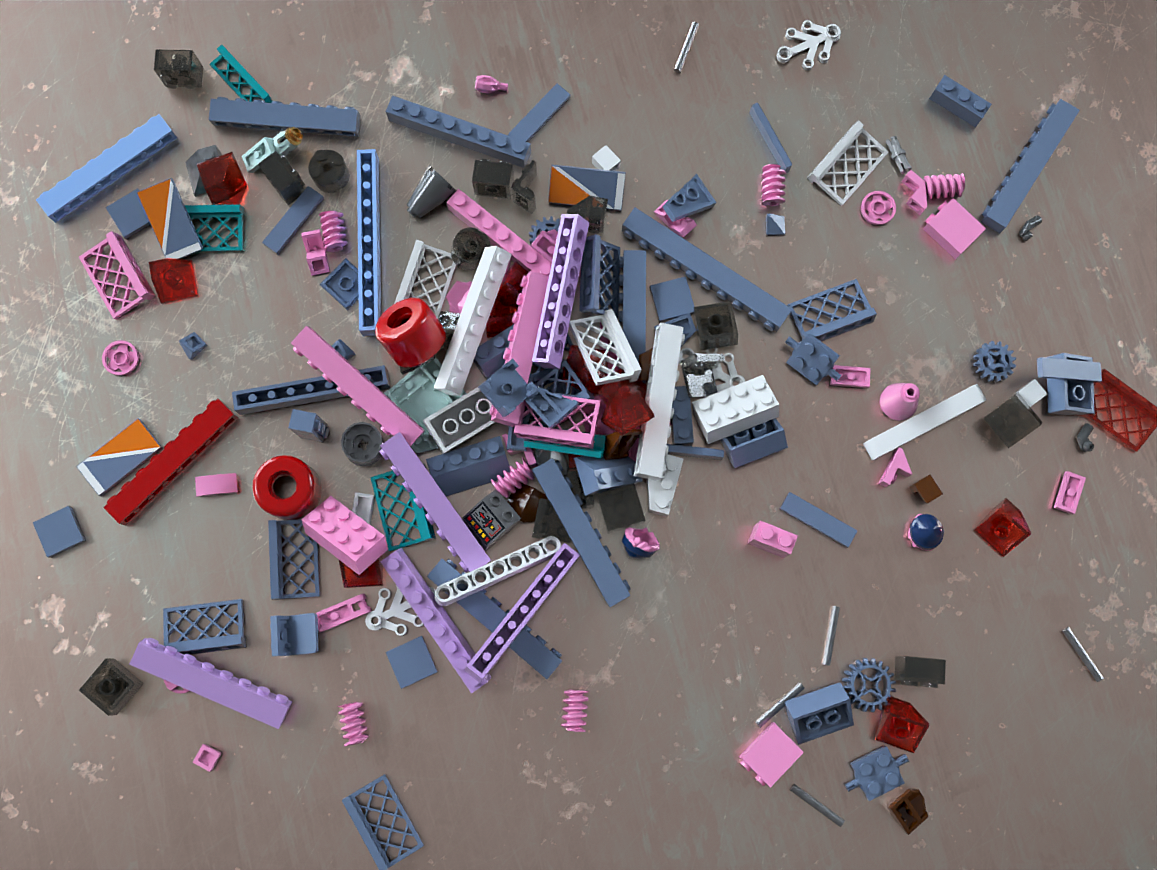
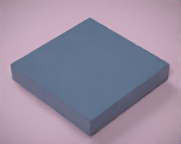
M138 188L105 207L125 239L151 225L136 193L140 191Z
M345 258L320 283V286L346 310L359 299L358 269Z
M686 276L650 285L649 288L659 322L674 319L688 313H696Z
M71 506L64 507L33 522L48 558L86 541Z
M423 636L386 652L401 689L438 672Z

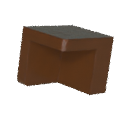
M931 474L910 486L913 493L918 491L926 504L943 495Z

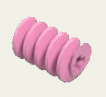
M777 164L765 165L762 168V205L777 206L783 204L785 199L780 197L785 196V192L781 190L786 187L785 184H782L786 181V178L782 177L786 174V171L782 170L781 166Z
M947 174L946 176L939 175L938 177L932 175L931 177L925 176L923 179L929 199H932L934 193L936 199H939L940 193H942L943 198H947L948 193H950L951 198H954L955 192H957L958 197H961L965 189L964 174H954L953 176Z
M337 211L319 213L321 217L320 223L322 224L321 230L324 231L322 236L325 238L323 240L325 251L334 253L343 250V246L348 245L347 241H342V239L347 237L346 234L341 233L346 230L345 227L340 226L344 224V220L338 219L343 217V213Z
M523 457V464L516 461V469L509 466L510 473L504 470L503 478L497 475L498 482L491 479L496 490L506 498L509 497V491L511 493L516 492L515 487L518 489L522 488L521 482L528 484L527 477L531 480L535 478L531 467Z
M572 689L564 691V694L569 696V698L563 700L568 706L563 707L562 710L568 714L562 716V719L567 720V723L561 724V727L566 728L568 731L586 732L580 726L586 725V722L581 720V718L587 717V714L582 712V710L587 709L588 706L582 702L588 701V697L583 694L589 691Z
M354 702L337 706L343 707V710L338 712V714L345 716L340 720V723H346V726L341 728V731L348 732L343 736V739H349V742L344 744V746L359 744L369 738L367 734H362V732L367 730V727L361 726V724L366 722V719L359 718L364 714V711L358 710V708L363 706V703Z

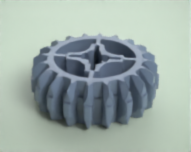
M863 658V664L860 660H856V666L853 664L849 665L852 672L848 670L844 672L849 677L842 678L843 682H847V686L844 685L843 688L845 690L848 689L847 695L851 696V704L856 702L855 708L859 709L862 706L863 712H867L868 707L870 712H875V706L878 710H883L882 704L885 706L889 705L886 699H894L890 695V692H896L895 688H891V684H896V681H890L894 674H887L889 666L882 668L883 662L879 661L876 664L875 658H871L870 662L867 658ZM871 668L877 671V673L867 677L861 671ZM856 676L860 682V686L857 689V692L854 688V681ZM881 680H883L882 693L878 688V684ZM866 681H872L871 689L865 687ZM867 693H871L877 699L871 702H866L862 700L860 697L866 695Z

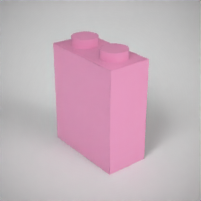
M953 198L949 203L945 201L938 208L939 212L936 215L932 213L926 219L927 225L923 230L956 260L986 228Z
M759 521L754 525L747 544L785 558L792 553L798 535Z
M771 722L739 757L743 760L740 764L748 772L752 769L757 774L755 779L763 787L766 784L771 788L804 752L775 723Z

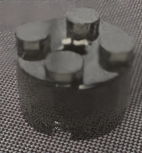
M317 150L308 165L309 174L315 185L326 193H334L341 188L343 189L347 185L350 176L343 157L333 150Z
M473 227L464 228L457 233L451 246V257L459 269L476 270L478 268L485 247H491L488 236Z

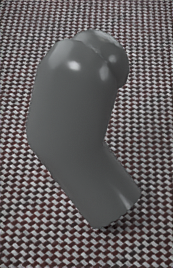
M1036 215L1026 221L1019 232L1020 237L1024 241L1033 237L1030 230L1041 224L1042 218Z
M1088 423L1084 424L1077 435L1079 447L1084 452H1091L1094 449V444L1088 438L1094 427Z

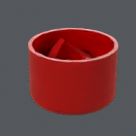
M408 298L393 304L380 316L375 327V335L398 366L414 367L426 362L440 350L446 339V330L424 300Z
M282 455L267 460L259 467L253 479V495L257 504L265 512L282 520H299L304 518L316 508L321 498L322 487L319 476L309 465L293 456ZM281 476L293 477L296 481V491L288 498H279L273 489L274 481Z

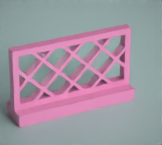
M111 231L106 234V239L79 256V259L113 319H118L146 299L151 300L156 296L122 236ZM109 244L111 247L110 255H103L104 247ZM92 255L96 256L94 266L89 265L86 260ZM101 257L109 258L106 268L99 267ZM113 259L118 260L120 263L118 271L111 270ZM98 270L105 271L103 281L97 279ZM110 272L117 273L115 284L108 283ZM122 275L128 277L127 287L120 285ZM107 285L114 286L112 297L107 296L105 293ZM119 288L126 289L124 299L116 298ZM131 290L136 291L139 296L134 301H128ZM115 301H122L121 309L116 312L114 309Z
M562 395L564 398L572 401L576 400L582 405L574 409L550 430L549 427L542 426L540 423L542 420L540 418L537 419L532 412L533 410L524 400L518 425H515L514 434L517 438L593 449L601 401ZM587 405H595L594 412L587 417L582 408ZM580 411L585 419L575 424L571 416ZM531 413L535 421L530 425L522 424L523 418ZM569 419L574 426L569 430H562L559 424ZM588 421L591 425L590 434L582 433L578 427Z

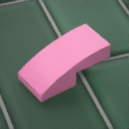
M236 473L195 477L196 497L237 493Z

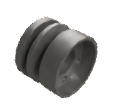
M365 422L354 423L347 427L342 435L341 446L349 461L357 466L366 467L375 464L382 457L379 451L382 449L380 445L384 441L376 427ZM362 442L369 444L366 446V450L359 448Z

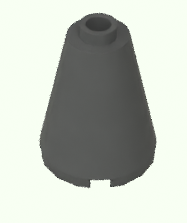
M429 166L407 203L409 207L407 211L416 218L418 215L421 218L450 198L457 190L452 189L453 186Z

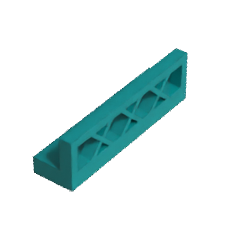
M221 44L217 48L220 55L209 65L240 98L245 100L248 98L250 99L249 102H253V99H261L265 103H272L273 100L270 95ZM223 60L227 62V70L218 69L216 66ZM230 74H238V82H230ZM241 86L250 87V95L241 94Z
M595 434L593 449L529 439L524 441V447L601 458L604 455L606 435Z

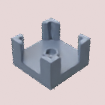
M514 359L508 361L478 386L502 417L509 415L521 402L538 390L533 382L527 384L515 370L519 365Z

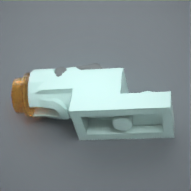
M292 127L284 132H280L274 138L264 137L242 155L247 172L254 173L264 164L273 165L300 145L303 139L301 131L296 127Z

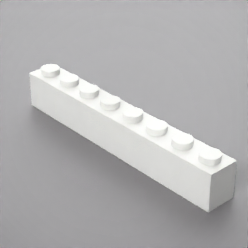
M498 246L485 247L434 385L435 389L445 394L461 396L512 254Z
M662 322L656 327L641 424L642 434L639 437L634 476L658 480L665 474L666 465L664 464V457L667 456L669 449L666 443L667 438L671 434L669 423L674 414L672 403L677 394L675 382L679 379L677 368L682 359L680 348L685 339V334H683L684 327Z

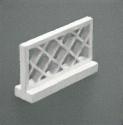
M859 120L846 132L807 177L811 183L815 182L840 206L848 200L888 153L878 141L862 128L864 124ZM860 134L866 139L867 145H858ZM871 148H876L882 154L878 158H872ZM854 149L855 158L847 159L846 150ZM858 149H867L868 158H859ZM868 161V170L860 171L859 162ZM836 162H843L844 172H835L834 164ZM847 162H855L856 171H848ZM825 175H831L832 185H826L821 179ZM835 175H844L845 184L836 185ZM848 175H857V183L849 184ZM836 188H845L846 195L843 199L837 195Z
M416 239L395 303L408 299L410 295L412 298L419 299L426 296L430 303L429 307H432L438 318L459 256L423 244L424 242ZM425 250L433 252L436 259L426 262L424 258ZM446 257L453 259L452 266L444 269L440 260ZM438 261L442 270L432 274L428 265ZM426 267L430 276L421 280L418 270ZM444 273L447 281L439 286L434 277ZM432 278L436 288L426 291L423 282ZM420 284L424 293L415 297L412 288ZM438 290L441 299L433 303L428 294Z
M613 309L605 310L604 315L569 322L570 330L596 386L629 379L630 382L637 381L641 367ZM601 322L603 329L601 330L593 326V323ZM581 325L587 328V330L583 333L577 330L576 326ZM591 330L599 334L596 339L587 335V333ZM601 336L608 338L610 344L608 345L600 341ZM583 340L594 343L593 347L590 348L584 345ZM596 345L606 349L605 353L602 354L594 350ZM608 351L615 353L618 357L617 360L607 356ZM591 354L601 358L599 364L590 359ZM603 360L613 364L612 369L602 366ZM617 366L623 369L625 373L619 374L614 369ZM598 369L607 373L608 376L599 378L597 374Z

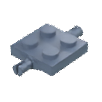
M808 333L804 340L799 343L790 336L785 341L786 344L794 349L792 356L786 363L815 385L827 375L836 381L842 376L833 369L834 363L840 355L812 334Z
M882 746L850 762L855 779L846 783L845 787H847L848 792L860 787L867 800L871 801L905 784L900 774L899 766L909 762V759H907L906 754L894 759L888 747Z

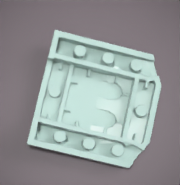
M435 356L417 365L416 368L392 388L384 392L388 398L425 430L411 446L416 453L439 448L423 420L467 394L462 390L461 396L448 395L434 388L442 366Z

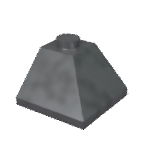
M216 145L198 149L185 162L195 197L231 187L222 153Z

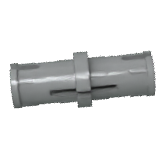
M897 136L890 137L891 141L887 139L886 144L892 153L891 158L893 161H896L901 174L907 173L906 169L910 171L912 167L905 156L906 152L901 148Z

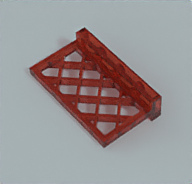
M1101 369L1102 382L1099 383L1104 387V394L1094 395L1095 414L1084 415L1133 451L1138 452L1157 427V406L1106 369ZM1109 395H1117L1120 405L1110 406ZM1105 396L1106 407L1096 408L1095 397ZM1132 406L1135 409L1136 417L1126 418L1125 407ZM1121 407L1122 419L1112 420L1111 408ZM1107 409L1108 420L1101 421L1098 419L1097 410ZM1140 418H1148L1154 423L1149 429L1142 430ZM1137 419L1138 430L1128 431L1127 420ZM1123 421L1124 432L1117 433L1113 428V422ZM1138 432L1140 440L1134 445L1129 440V433Z

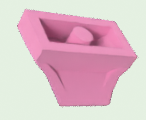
M555 229L547 232L542 231L530 245L551 263L558 232Z
M456 281L446 295L450 306L449 312L457 318L461 315L472 285L471 281Z

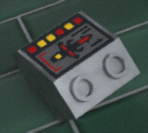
M496 489L478 502L462 518L484 550H487L500 540L521 519Z

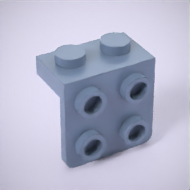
M316 613L270 616L272 656H292L318 652V619Z

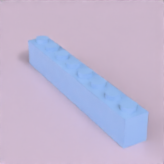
M160 114L151 117L147 123L135 128L131 134L121 138L114 146L105 149L101 155L89 160L82 168L73 171L69 177L59 181L49 191L43 192L36 201L47 216L56 223L177 139V137Z

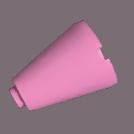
M894 383L887 386L880 396L881 410L892 420L901 421L910 418L918 407L919 388L912 383Z

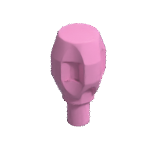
M481 75L476 77L475 89L481 93H492L498 90L507 91L508 84L499 83V81L491 76Z

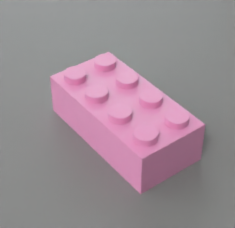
M332 496L328 497L302 519L305 533L358 575L388 550L385 536Z

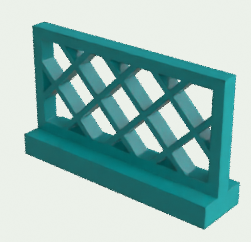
M240 204L185 205L191 221L198 218L203 222L196 230L198 237L203 241L201 244L204 248L198 252L244 251L243 215H245V208ZM213 218H217L221 222L215 230L208 225ZM231 218H238V225L232 230L226 223ZM224 225L231 231L225 239L217 234ZM205 226L212 231L206 239L199 234ZM214 235L222 241L217 247H212L208 243ZM233 235L238 238V247H231L227 243Z
M393 470L370 477L390 552L436 539L433 525L425 517L427 514L424 507L420 509L413 500L416 498L412 491L409 492L410 499L407 504L399 500L403 490H407L403 484L401 486L394 482L396 475ZM384 478L389 481L384 491L378 488L377 480ZM392 483L400 487L396 497L387 493ZM385 496L394 500L389 509L383 507L382 501ZM397 502L405 506L400 516L392 512ZM408 508L415 513L412 522L403 518ZM390 514L399 518L394 528L387 523ZM402 520L410 524L405 534L397 530ZM413 527L419 530L421 538L413 540L408 537ZM396 532L403 536V539L399 545L393 546L392 537Z

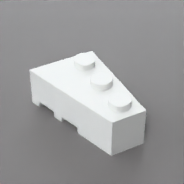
M667 454L664 457V464L666 465L664 476L658 480L647 479L648 511L650 513L668 517L683 458Z

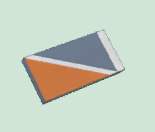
M552 164L548 203L622 210L626 172Z
M173 178L136 192L168 263L204 249Z
M138 418L76 467L95 492L102 497L162 450L163 447L141 419Z

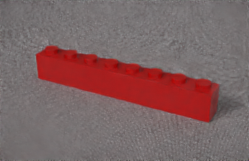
M218 398L211 401L202 414L196 415L188 427L180 430L179 436L176 439L169 441L160 454L154 455L145 468L137 471L134 479L126 482L117 495H113L107 500V504L103 508L119 524L126 526L239 418L224 402Z

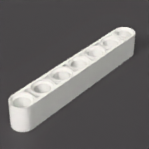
M975 384L866 441L863 445L873 461L978 406L987 399L979 385Z
M549 536L437 587L435 602L440 606L450 605L549 560L560 549V541L554 536ZM546 544H553L555 550H548ZM531 551L536 552L538 558L533 559L528 553ZM517 559L521 565L515 567L511 564V560ZM499 567L503 570V573L497 575L493 572V569ZM482 575L485 578V582L478 583L475 577ZM463 583L467 586V590L460 591L457 585ZM443 591L447 592L449 598L441 599L438 594Z

